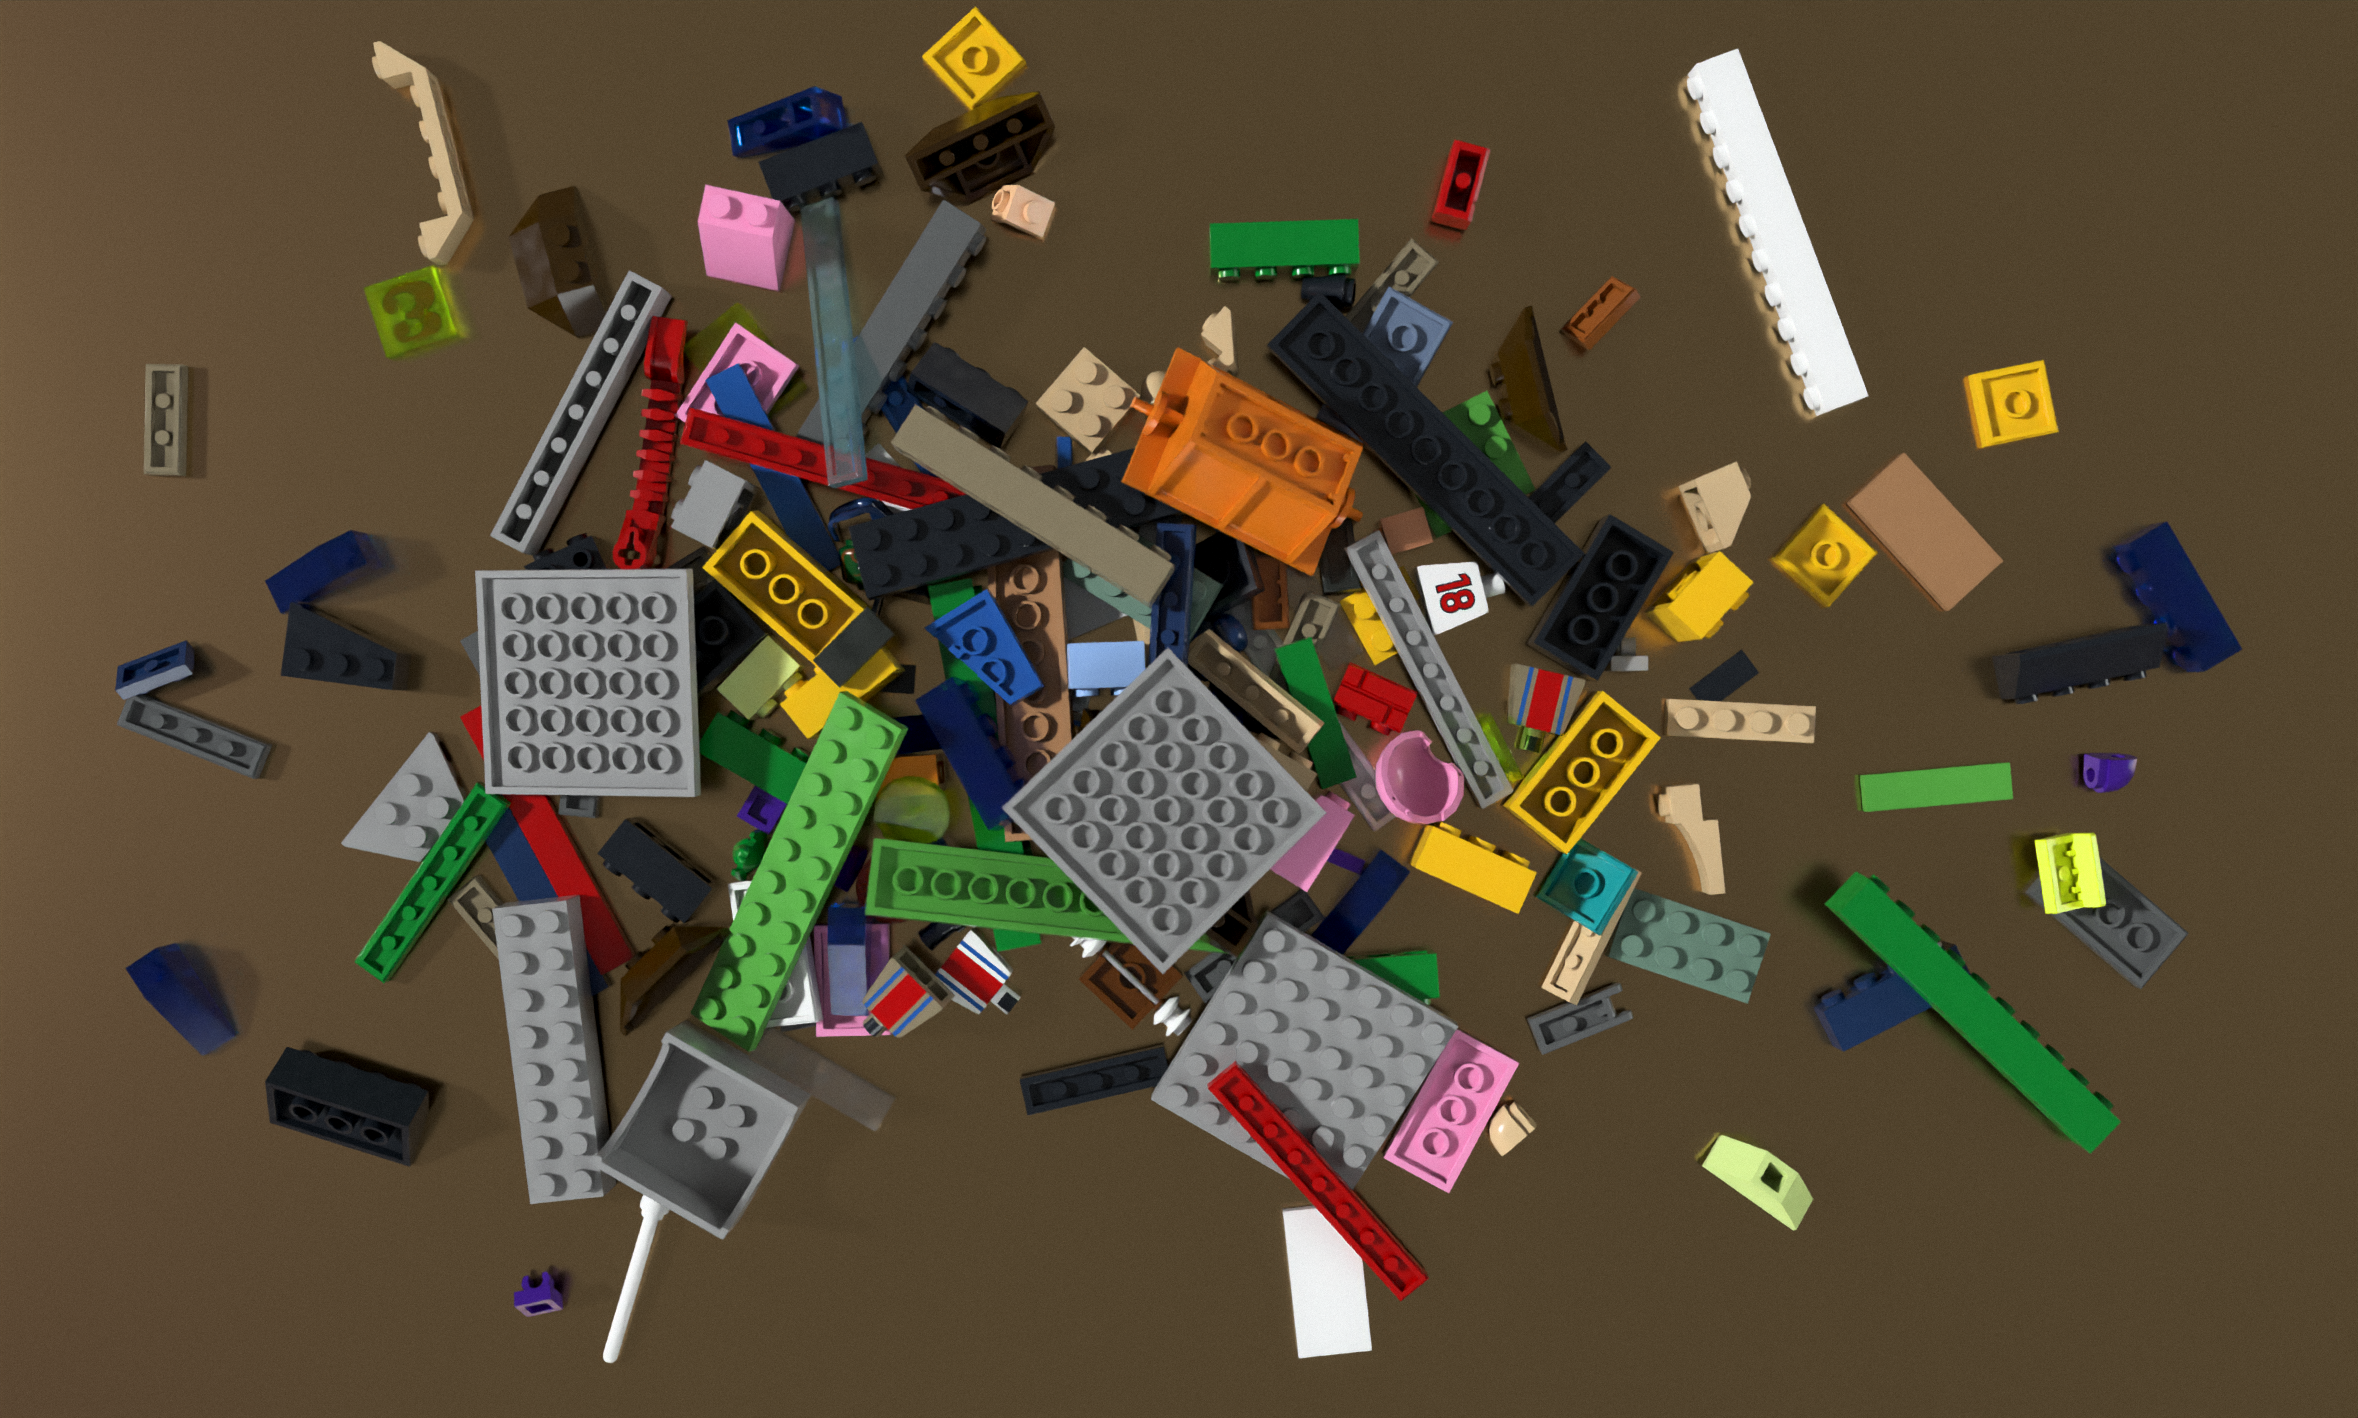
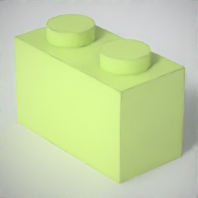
M767 635L724 680L717 690L748 720H756L758 717L764 719L778 705L775 699L784 689L788 690L792 685L803 679L800 672L806 666L778 639Z

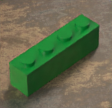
M1358 219L1210 223L1209 226L1210 275H1218L1219 280L1240 279V274H1255L1256 279L1277 278V273H1292L1293 278H1310L1314 276V272L1328 271L1329 276L1342 274L1350 276L1351 271H1357L1360 264Z
M733 709L729 713L717 712L699 742V753L788 804L811 754L796 746L792 751L779 744L782 740L779 735L766 728H762L761 732L748 726L750 720Z
M1432 949L1345 956L1427 1005L1431 1004V998H1440L1437 953Z

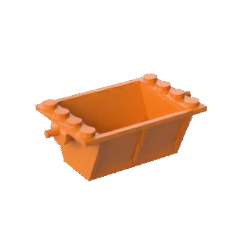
M1179 347L1174 352L1154 404L1151 405L1138 397H1135L1130 407L1148 415V418L1123 477V483L1310 576L1315 573L1331 528H1338L1346 517L1359 522L1363 516V512L1352 507L1355 499V490L1349 487V483L1364 443Z

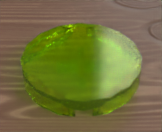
M1491 712L1478 717V722L1509 782L1513 784L1523 779L1524 777Z
M905 776L892 780L882 788L875 801L874 821L876 826L878 825V828L882 831V836L885 839L927 844L937 841L944 834L949 823L950 805L946 794L936 783L923 777Z

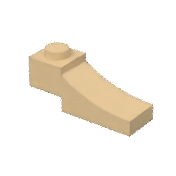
M1684 783L1662 786V794L1658 795L1659 814L1661 817L1665 816V822L1675 824L1687 841L1698 868L1702 892L1710 895L1724 894L1725 883L1718 819L1703 818L1699 784Z

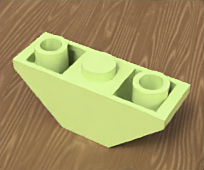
M1724 1135L1718 1137L1702 1165L1793 1231L1797 1230L1813 1201L1802 1178L1794 1169L1766 1150Z

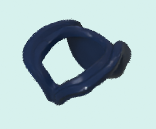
M859 498L835 508L829 516L828 529L834 541L840 542L837 522L865 513H869L872 520L893 515V513L883 503L874 498Z
M1223 613L1208 622L1202 621L1191 640L1192 642L1197 636L1210 629L1238 653L1244 651L1248 645L1244 627L1235 617L1227 613ZM1188 664V669L1200 681H1209L1195 668Z

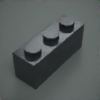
M863 122L758 162L772 199L781 201L788 212L801 210L808 205L807 201L820 196L821 199L835 197L842 192L841 188L853 183L856 186L868 184L877 178L876 174L883 172Z
M936 342L932 344L911 372L906 390L999 449L1003 447L1023 419L1029 402L1014 388L1005 387L994 380L984 369L972 366L961 359L954 350L947 347L944 348Z
M635 817L625 819L597 853L605 859L603 865L606 869L616 876L621 877L622 874L634 883L631 887L637 894L647 900L651 897L663 906L660 911L675 923L679 921L687 923L693 920L719 887L717 883Z

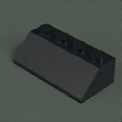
M2167 623L2134 625L1992 656L2001 699H2015L2016 705L2038 701V694L2051 691L2052 697L2075 693L2074 686L2085 683L2088 689L2111 685L2110 678L2123 676V681L2147 677L2146 670L2160 668L2168 632Z
M286 1047L265 1081L270 1123L409 1167L412 1165L429 1113V1093L427 1090L413 1083L404 1084L389 1079L378 1072L369 1073L354 1068L343 1061L334 1062L318 1057L308 1050L299 1051Z

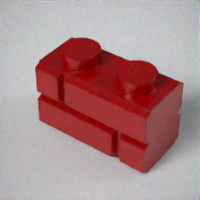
M1454 140L1447 158L1431 221L1467 230L1473 218L1474 205L1478 199L1490 149Z
M1348 662L1333 694L1332 702L1337 706V714L1352 721H1355L1357 716H1361L1371 721L1368 728L1389 737L1391 730L1396 733L1401 732L1418 692Z

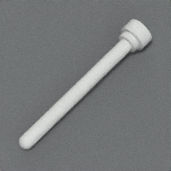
M645 1195L642 1196L640 1202L641 1215L644 1217L603 1353V1359L607 1363H613L618 1358L658 1220H662L664 1215L668 1214L670 1210Z

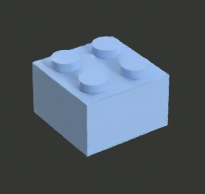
M1144 641L1066 644L1068 689L1074 691V697L1099 696V689L1109 688L1110 695L1117 696L1145 670Z

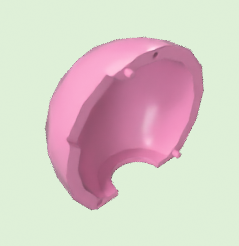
M1419 730L1401 733L1383 749L1376 763V790L1382 802L1395 816L1409 823L1424 825L1444 821L1457 811L1464 796V775L1454 763H1445L1436 758L1430 749L1432 741L1424 732Z

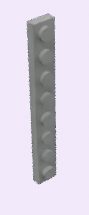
M1376 530L1344 547L1457 767L1463 772L1464 781L1478 808L1484 809L1513 793L1514 790L1380 531Z

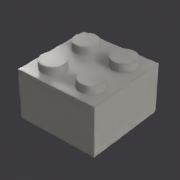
M705 460L703 465H698L690 476L688 485L691 486L687 497L685 500L680 499L675 505L671 515V519L674 520L671 528L718 550L743 521L759 488Z

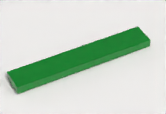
M477 782L354 961L356 964L382 983L390 981L511 802L500 794H485V783Z

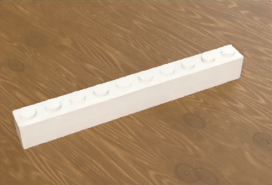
M1738 48L1697 63L1688 74L1687 87L1691 97L1694 100L1697 99L1700 105L1702 128L1706 134L1711 135L1715 145L1713 148L1715 162L1720 169H1724L1726 174L1728 197L1732 203L1737 204L1741 214L1739 217L1740 229L1746 238H1750L1753 246L1752 260L1758 272L1762 271L1767 283L1765 286L1766 298L1771 306L1776 307L1780 318L1778 320L1780 335L1783 340H1788L1793 352L1791 364L1795 373L1802 376L1806 387L1803 393L1807 406L1811 410L1814 409L1816 416L1868 397L1869 395Z

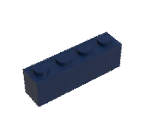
M1939 940L1937 944L1944 951L1950 948L1962 958L1955 944ZM1887 964V970L1877 975L1869 973L1859 977L1854 981L1855 986L1844 992L1839 989L1824 995L1821 998L1822 1003L1813 1008L1832 1046L1844 1052L1931 1008V1006ZM1965 964L1962 968H1963L1969 975H1971L1969 969L1967 968V966H1966V964Z

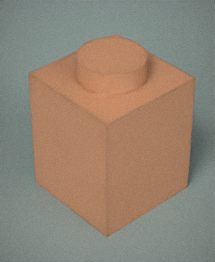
M1423 507L1382 518L1377 522L1378 529L1373 530V532L1376 530L1380 531L1392 556L1433 543Z

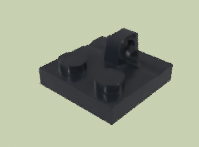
M1221 531L1196 544L1194 567L1223 584L1203 621L1208 622L1265 591L1252 546Z

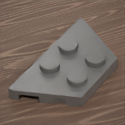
M429 732L341 842L342 845L368 852L423 862L467 798L464 789L457 783V774L452 763L447 761L439 744L441 740L435 732Z

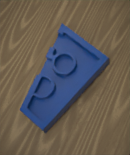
M988 589L924 627L933 637H936L952 654L972 669L981 680L1009 705L1014 706L1045 687L992 592Z

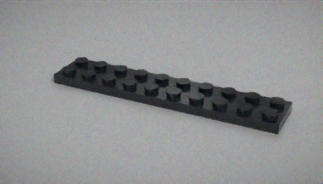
M1321 292L1267 344V348L1529 607H1533L1585 554Z
M1135 448L1040 474L1043 477L1041 483L1051 489H1054L1056 485L1064 488L1075 496L1073 500L1075 504L1083 509H1086L1088 505L1098 509L1107 516L1105 522L1116 529L1120 525L1131 529L1185 514L1122 482ZM967 494L848 527L864 589L869 601L1055 550Z

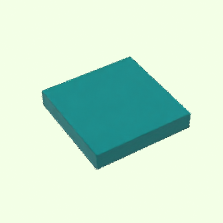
M1580 838L1568 854L1563 853L1536 897L1600 936L1639 872Z

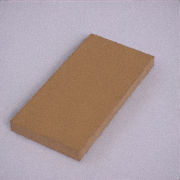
M1904 452L1899 454L1846 503L1945 611L1951 610L2003 562L2001 557Z

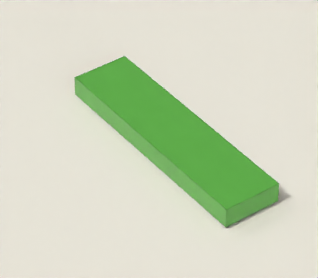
M2010 762L1860 775L1863 812L2013 799Z

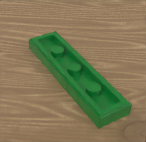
M1306 637L1274 648L1289 694L1324 722V725L1307 745L1311 762H1313L1314 772L1317 773L1316 778L1319 787L1323 790L1357 778L1312 638Z

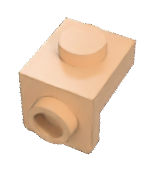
M1004 185L993 198L991 220L997 223H1007L1034 237H1043L1055 202L1020 185Z

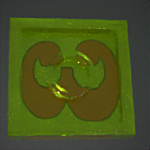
M435 265L364 287L386 358L394 359L460 337L438 267Z

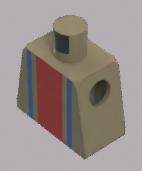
M1521 664L1511 665L1507 722L1511 725L1524 727L1519 749L1541 754L1545 733L1563 736L1586 680Z
M904 946L888 961L862 1000L863 1005L871 1012L863 1021L864 1028L874 1037L881 1036L888 1029L895 1037L901 1038L940 1012L955 995Z

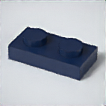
M185 640L119 665L117 667L115 691L125 700L136 695L146 694L152 689L170 682L183 680L193 674L194 648Z

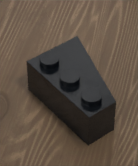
M290 602L281 676L407 691L412 654L371 634L362 632L340 619L331 617L309 604Z

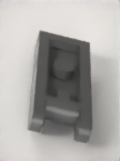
M1615 983L1582 996L1577 1005L1567 1002L1527 1018L1540 1053L1544 1055L1633 1019L1634 1016L1631 1010L1617 1014L1610 996L1623 991L1621 983Z

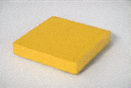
M976 6L922 56L924 62L970 111L983 105L1026 65V60Z
M2044 360L1968 376L1982 448L2059 432Z
M1823 503L1814 510L1771 559L1826 608L1837 599L1878 552Z

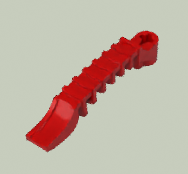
M652 316L644 359L645 378L651 380L650 389H642L641 395L649 398L648 409H641V416L646 417L645 430H639V436L644 439L642 450H637L636 456L641 458L639 470L633 471V477L638 478L636 490H630V497L634 498L633 510H626L618 542L613 549V560L620 569H650L656 556L658 536L663 523L666 521L664 511L666 503L669 502L667 492L669 483H672L670 473L672 462H675L673 453L675 441H678L676 431L678 421H680L675 414L679 410L680 400H683L684 396L681 391L682 384L685 381L683 360L687 320ZM629 551L640 552V559L633 560L628 558Z

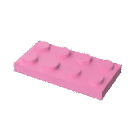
M1457 1029L1420 1085L1383 1154L1384 1159L1450 1193L1519 1063Z

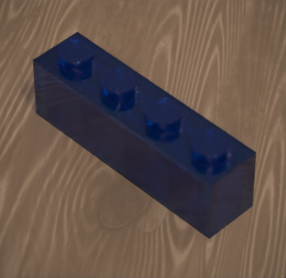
M2167 521L2151 524L2114 546L2118 553L2117 561L2119 566L2125 573L2131 575L2137 586L2136 594L2144 605L2149 606L2156 618L2154 624L2167 623L2168 632L2166 638H2168L2174 648V659L2181 668L2187 670L2188 673L2205 672L2242 650V647Z
M951 677L917 698L915 702L988 830L999 831L1014 822L1002 807L1028 781L1024 777L1019 778L1013 767L1016 764V760L1012 752L1006 745L1001 746L995 736V733L998 732L996 724L988 713L983 714L976 701L980 698L974 686L969 681L964 682L963 679Z

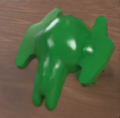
M759 829L750 833L749 837L751 839L748 837L743 838L733 847V860L737 867L732 869L731 875L739 881H746L747 876L759 867L766 852L764 845L768 843V835Z

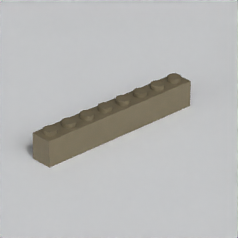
M915 404L891 441L896 451L1145 606L1152 607L1175 571L1174 564L1169 562L1171 556L1155 545H1152L1150 549L1137 542L1139 536L1123 525H1120L1118 529L1112 527L1105 522L1107 516L1091 505L1083 509L1073 502L1075 496L1064 488L1056 485L1054 489H1051L1041 483L1043 477L1032 468L1024 465L1020 470L1009 463L1011 457L1001 449L992 445L988 450L977 443L979 437L969 429L960 425L958 430L945 423L948 418L935 408L928 406L924 410Z

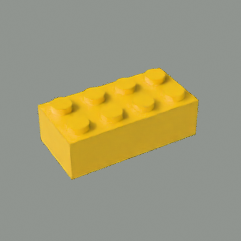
M759 510L750 511L702 567L816 667L818 665L813 659L866 607L871 609L870 606Z
M1594 691L1568 723L1563 736L1559 735L1503 806L1559 852L1568 854L1661 737L1604 691Z

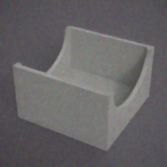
M685 1020L665 1033L661 1040L663 1045L659 1056L644 1085L615 1132L594 1157L591 1165L723 1240L740 1221L813 1092Z

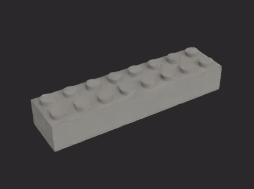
M580 895L508 902L492 910L530 1204L603 1197L616 1186V1179L591 1165L596 1154L610 1139L593 998L591 995Z

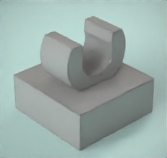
M1636 637L1623 638L1616 649L1617 656H1612L1604 672L1648 671V656H1635Z

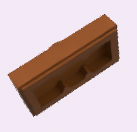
M1612 276L1562 327V331L1566 337L1590 350L1641 297L1635 288Z
M1255 555L1265 591L1252 597L1250 600L1252 630L1290 628L1287 564L1270 555Z

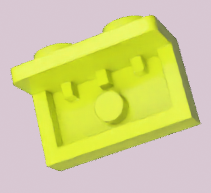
M2065 833L2035 840L2046 914H2058L2083 907L2099 908L2106 906L2095 833Z

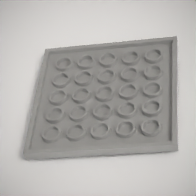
M693 569L475 571L485 794L696 797L701 795Z
M1169 648L1159 655L1002 807L1162 974L1326 814L1323 808Z
M1266 911L1258 923V928L1233 963L1152 1092L1151 1100L1288 1178L1208 1089L1207 1084L1236 1060L1353 1190L1457 1030L1458 1023Z

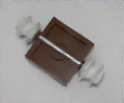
M1073 938L1074 941L1070 946L1080 944L1084 948L1083 958L1092 957L1095 954L1098 956L1093 964L1079 977V980L1132 1030L1152 1009L1156 1011L1153 1024L1156 1025L1163 1022L1168 1027L1166 1036H1169L1172 1032L1177 1036L1180 1035L1191 1023L1192 1019L1188 1015L1192 1009H1180L1178 1007L1180 997H1173L1167 1000L1164 998L1170 989L1183 977V974L1174 965L1162 974L1134 944L1112 942L1109 946L1106 944L1103 947L1107 941Z

